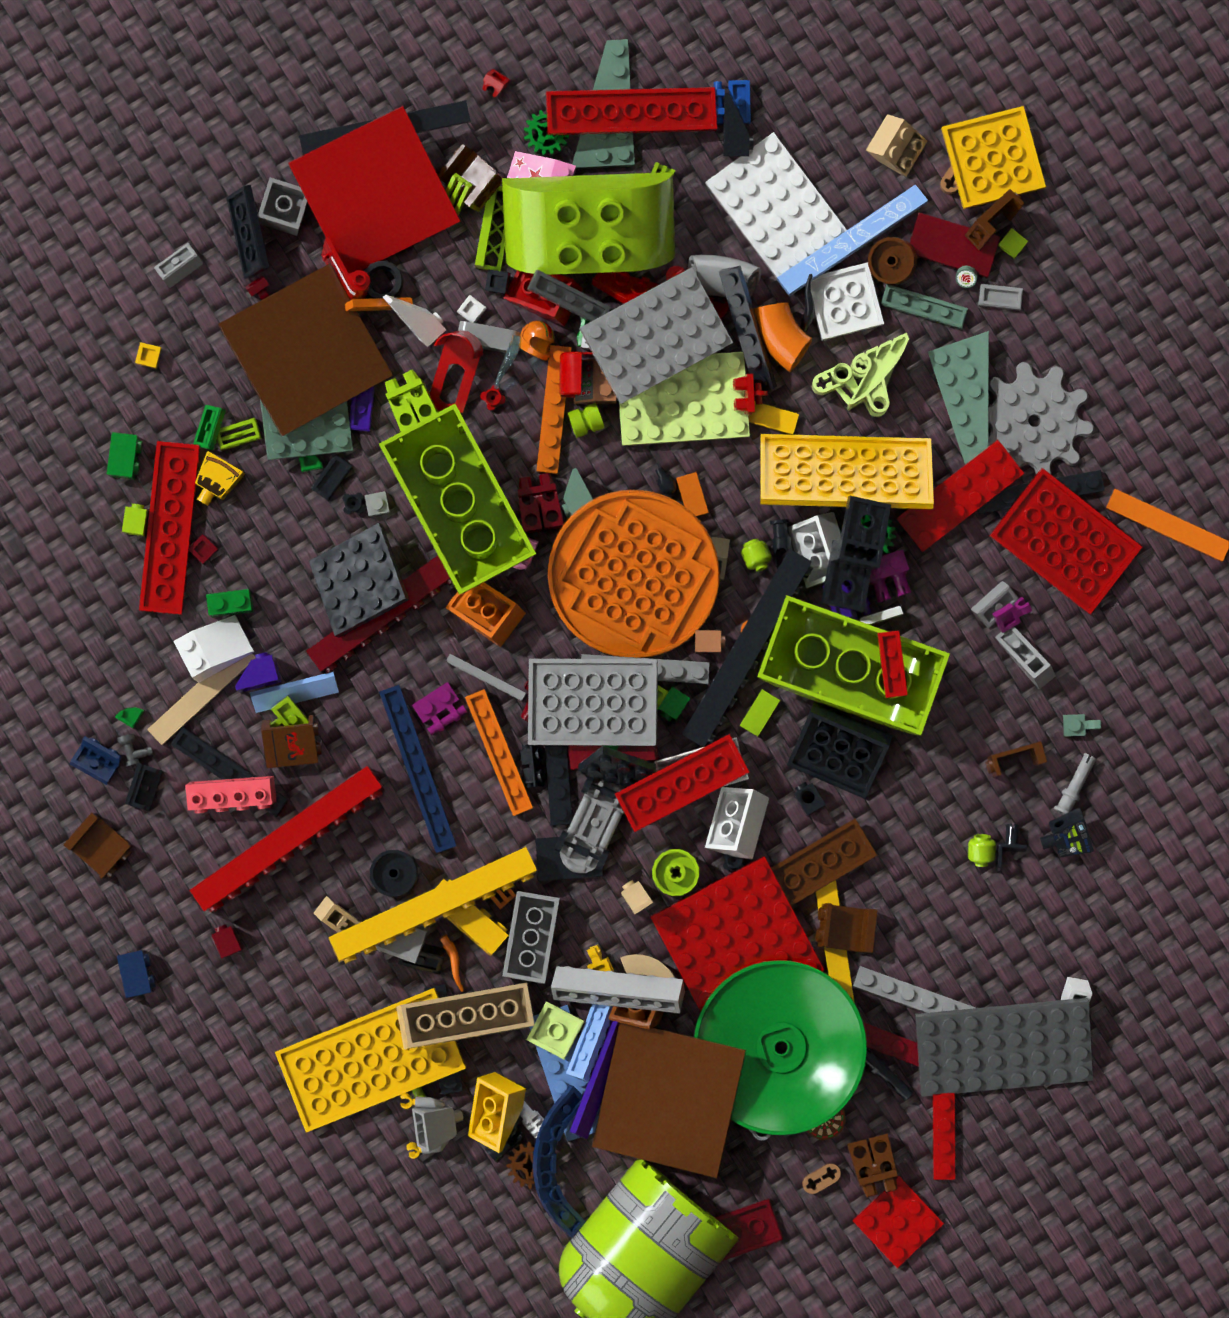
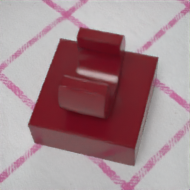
M263 275L245 286L251 296L257 293L261 300L269 296L264 289L269 284Z

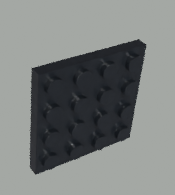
M381 523L375 524L309 561L333 633L338 638L409 600L384 526Z

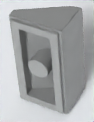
M187 243L155 266L154 269L166 285L171 288L199 268L203 262L190 244Z
M1002 581L974 605L971 610L989 628L996 622L992 614L1009 603L1014 606V603L1019 598L1010 586Z

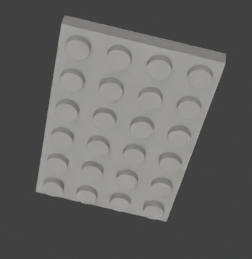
M692 267L579 328L620 404L733 343Z
M529 659L528 745L657 746L658 659Z

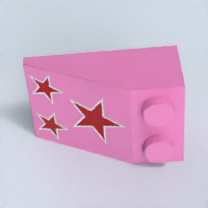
M515 151L507 178L574 176L576 166L556 159Z

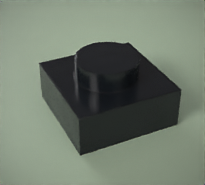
M488 269L485 291L507 294L511 273Z

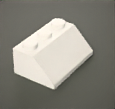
M834 512L817 515L788 527L794 551L812 561L810 566L813 567V570L808 578L803 577L806 588L825 583L832 541L841 537Z
M721 787L705 848L738 858L753 859L769 797L754 789Z

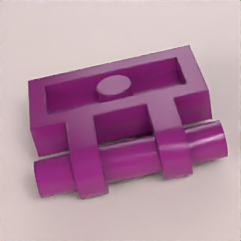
M448 682L412 705L423 723L430 719L433 721L434 724L427 728L431 735L438 731H444V727L453 721H459L461 716L467 713L463 705L458 709L454 708L453 704L459 701V698ZM448 709L450 714L439 720L437 715Z

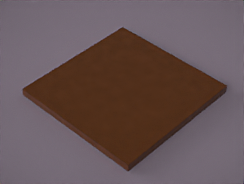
M330 263L218 324L281 437L393 376L357 311H346L345 304L350 299Z
M620 1023L592 1147L718 1178L746 1050L654 1027L649 1030Z

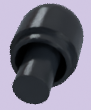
M663 467L656 469L655 472L659 478L656 481L661 493L665 496L673 495L677 490L673 477L670 474L666 475Z

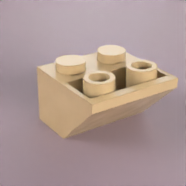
M887 114L866 151L880 163L907 177L927 140L904 119Z

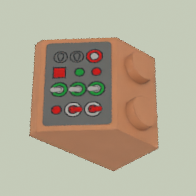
M595 358L582 360L581 395H575L574 404H616V396Z

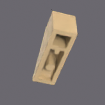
M631 880L622 886L624 891L621 894L634 914L653 903L639 881L635 883Z
M327 896L314 912L322 922L337 933L361 923Z

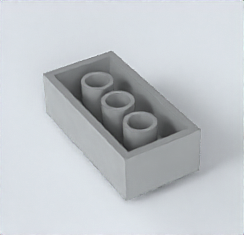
M517 891L503 977L546 983L560 898Z

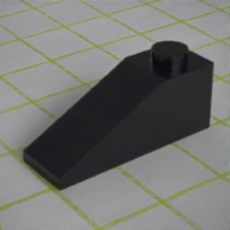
M725 88L723 155L749 156V150H753L754 138L750 137L749 129L729 88Z

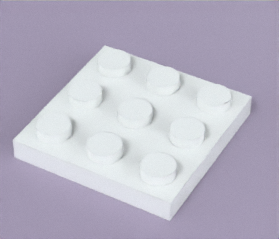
M868 262L822 274L811 282L815 316L822 341L884 325Z

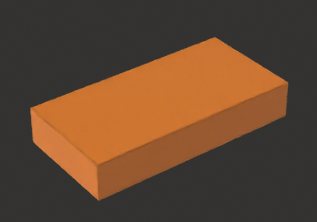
M697 472L676 478L684 506L696 517L708 514Z

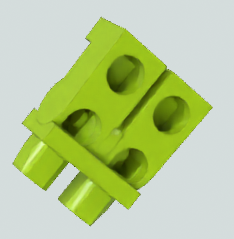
M414 370L403 374L407 384L401 387L396 378L385 382L388 392L385 395L401 432L419 423V420L421 422L438 413L424 381L418 377Z

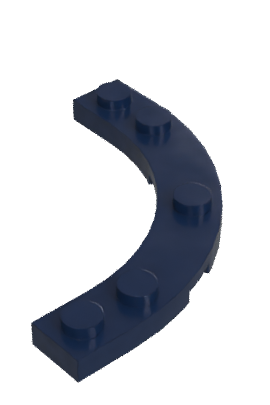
M572 1085L559 1097L544 1118L536 1138L533 1153V1176L538 1197L551 1219L571 1238L574 1237L586 1221L571 1207L564 1197L560 1186L557 1185L555 1173H557V1154H555L557 1142L561 1140L564 1130L576 1115L583 1097Z

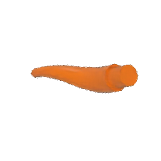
M445 934L439 940L450 958L452 974L456 985L463 992L464 988L459 976L460 960L458 951L452 940L450 941Z

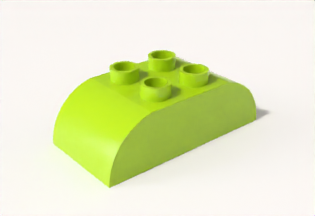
M673 172L502 178L506 263L513 269L533 274L535 270H540L547 275L631 272L665 265L675 257Z
M456 404L379 443L396 479L459 595L536 555Z
M786 595L757 677L783 690L906 733L921 735L950 653L900 636L907 696L885 698L877 633L888 631Z

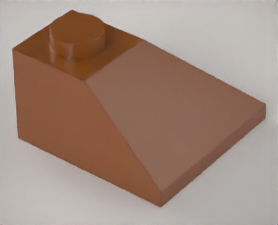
M613 1006L608 1018L612 1021L650 1030L659 1025L664 1012Z

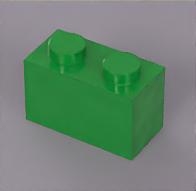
M112 432L107 475L109 477L135 480V475H139L140 462H137L138 453H142L143 441H140L138 435Z
M249 589L206 594L208 614L211 618L254 612L252 594Z

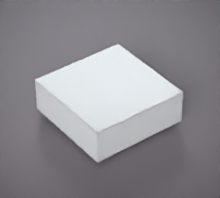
M469 295L457 310V313L467 321L476 323L487 308Z

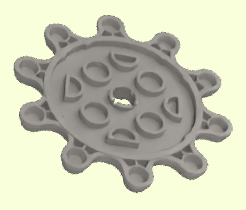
M1021 362L1016 367L1017 378L1013 383H1005L998 377L991 378L989 380V391L993 393L995 400L988 407L990 428L988 446L999 440L1020 468L1029 465L1034 468L1035 475L1041 468L1051 474V464L1055 460H1062L1069 466H1076L1080 462V455L1074 449L1073 442L1077 437H1089L1094 433V425L1089 421L1081 420L1077 414L1078 408L1087 402L1088 393L1084 389H1077L1074 392L1065 391L1062 387L1065 373L1061 367H1052L1046 377L1038 378L1033 374L1029 363ZM1034 415L1040 418L1039 426L1032 427L1029 424L1028 419L1030 416Z

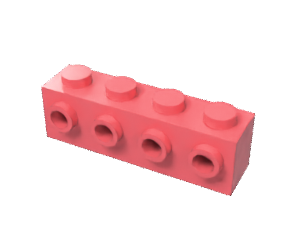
M274 776L194 781L185 785L188 810H195V813L208 812L207 809H216V812L228 811L230 807H236L237 810L250 809L249 806L266 809L276 802Z

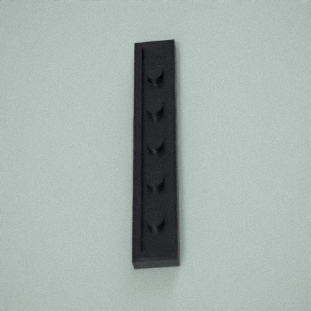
M182 727L171 743L173 747L221 780L255 777L184 727ZM276 791V802L265 810L277 817L289 799Z

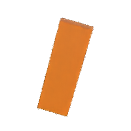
M411 297L397 298L413 304ZM384 298L352 299L345 304L346 311L393 310Z

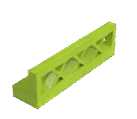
M502 186L498 187L485 205L475 261V268L501 271L505 250V232L503 230L502 234L499 229L504 226V223L497 227L493 221V215L500 210L504 214L503 205L501 206L496 199L497 192H503ZM495 204H497L499 208L494 211ZM493 224L495 229L491 231V226ZM498 231L502 241L493 247L489 237ZM500 247V252L498 254L496 249ZM492 252L498 257L497 267L485 265L486 256Z

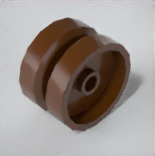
M886 237L877 241L868 255V267L871 274L878 281L886 284H900L907 281L915 273L918 264V256L914 247L908 241L897 237ZM890 257H894L896 259L895 264L890 265Z

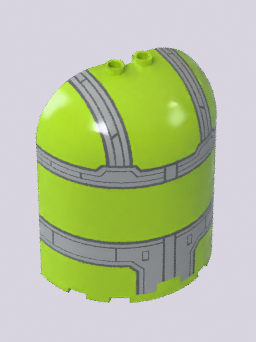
M637 1158L564 1248L559 1262L560 1283L566 1296L576 1307L574 1311L582 1318H675L740 1238L676 1188L672 1181L648 1161Z

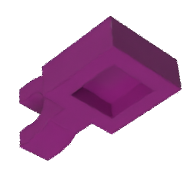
M1021 597L1014 603V606L1009 603L992 615L999 630L1004 633L1021 622L1019 617L1031 612L1032 609L1030 604L1026 603L1024 598Z

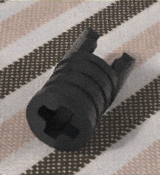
M516 1125L502 1152L498 1153L489 1147L485 1148V1151L495 1162L498 1163L525 1138V1134L518 1131Z

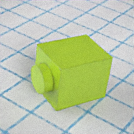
M132 504L131 507H125L122 526L124 534L146 537L149 511L144 509V505Z

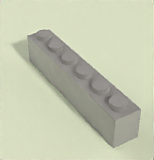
M556 966L551 985L553 1000L672 1013L681 1012L685 994L683 980L674 977L663 978L654 975L625 974L613 971H597L589 968L578 969L569 966Z

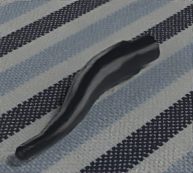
M809 274L805 286V311L800 325L804 332H807L815 313L811 293L812 274Z

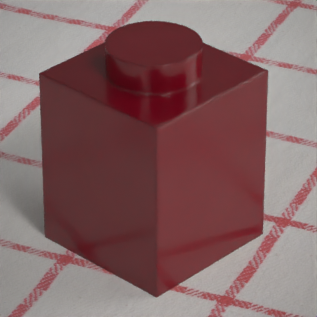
M227 924L215 928L216 933L211 936L221 959L243 950L233 926L228 927Z

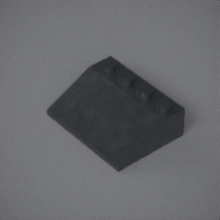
M814 702L787 766L866 799L890 746L892 735Z

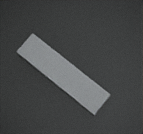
M449 654L447 663L520 701L524 700L525 692Z

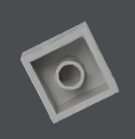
M270 177L258 213L259 224L297 236L307 205V200L301 188Z

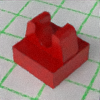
M492 69L486 73L483 79V90L486 91L489 86H492L495 90L492 96L496 97L508 86L510 79Z

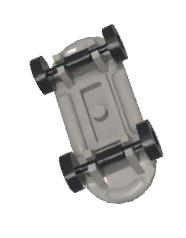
M587 777L581 790L584 796L567 832L562 831L554 850L560 852L563 864L572 872L587 873L594 869L602 870L610 853L606 849L624 812L615 796V793L625 789L623 786L608 783L596 777Z

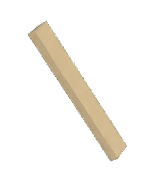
M252 653L197 683L147 730L161 745H164L243 672L249 662L256 659V657Z

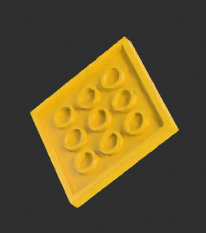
M1024 106L950 124L941 128L963 209L995 202L1009 189L1022 195L1046 188Z

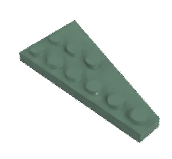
M628 39L607 40L593 90L631 89ZM633 133L580 134L572 165H575L576 169L635 166Z
M989 331L928 352L965 464L985 450L989 443Z

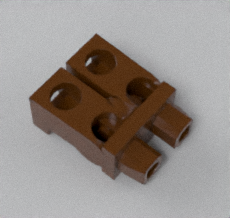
M888 1134L869 1138L868 1142L874 1160L871 1159L866 1139L847 1144L859 1187H862L866 1198L878 1195L876 1183L883 1182L886 1193L897 1190L896 1178L898 1175Z

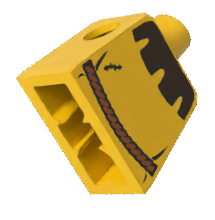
M208 451L195 484L203 488L197 500L208 506L214 495L221 500L225 499L245 473Z

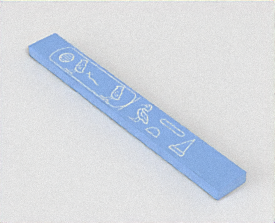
M915 184L777 277V281L786 293L791 296L806 286L809 274L813 275L812 282L928 203L927 198Z

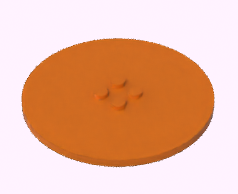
M621 490L607 493L580 507L560 529L553 543L548 563V585L551 599L564 624L576 637L590 647L618 657L647 658L669 652L682 645L695 634V630H699L705 623L714 606L719 588L720 570L716 548L701 521L679 502L665 495L644 490Z

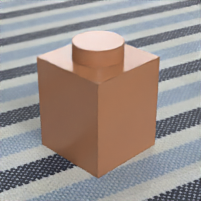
M695 630V653H721V648H725V636H721V631Z

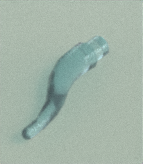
M512 335L505 358L499 369L494 389H498L501 379L517 356L520 347V336Z

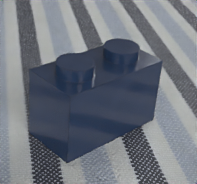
M145 950L117 956L126 998L154 992L153 987H156L154 975H150L149 966H151L149 953L146 954Z

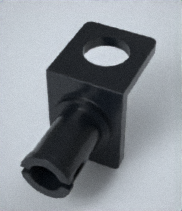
M1006 824V843H999L997 846L996 871H1000L1002 866V851L1026 852L1028 849V845H1020L1018 843V824H1014L1013 833L1012 824Z

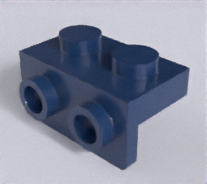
M84 736L81 746L70 761V765L107 785L120 766L122 757L117 751L102 746L96 739H89Z

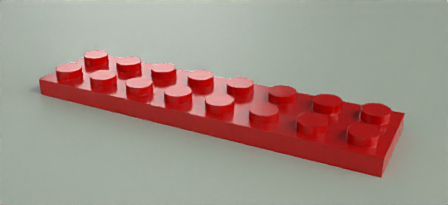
M715 87L546 91L548 135L717 130Z
M157 441L139 611L183 614L200 445Z

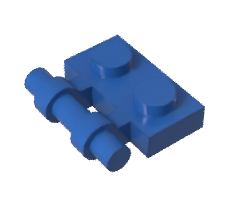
M750 80L728 81V88L745 123L750 124ZM721 81L714 82L717 125H722L724 116L722 98L724 97L725 89H722Z

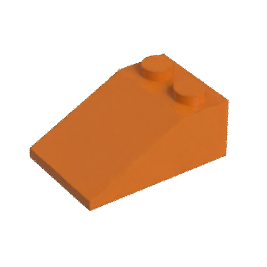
M485 582L461 595L456 592L445 607L499 647L504 644L526 614L517 603Z

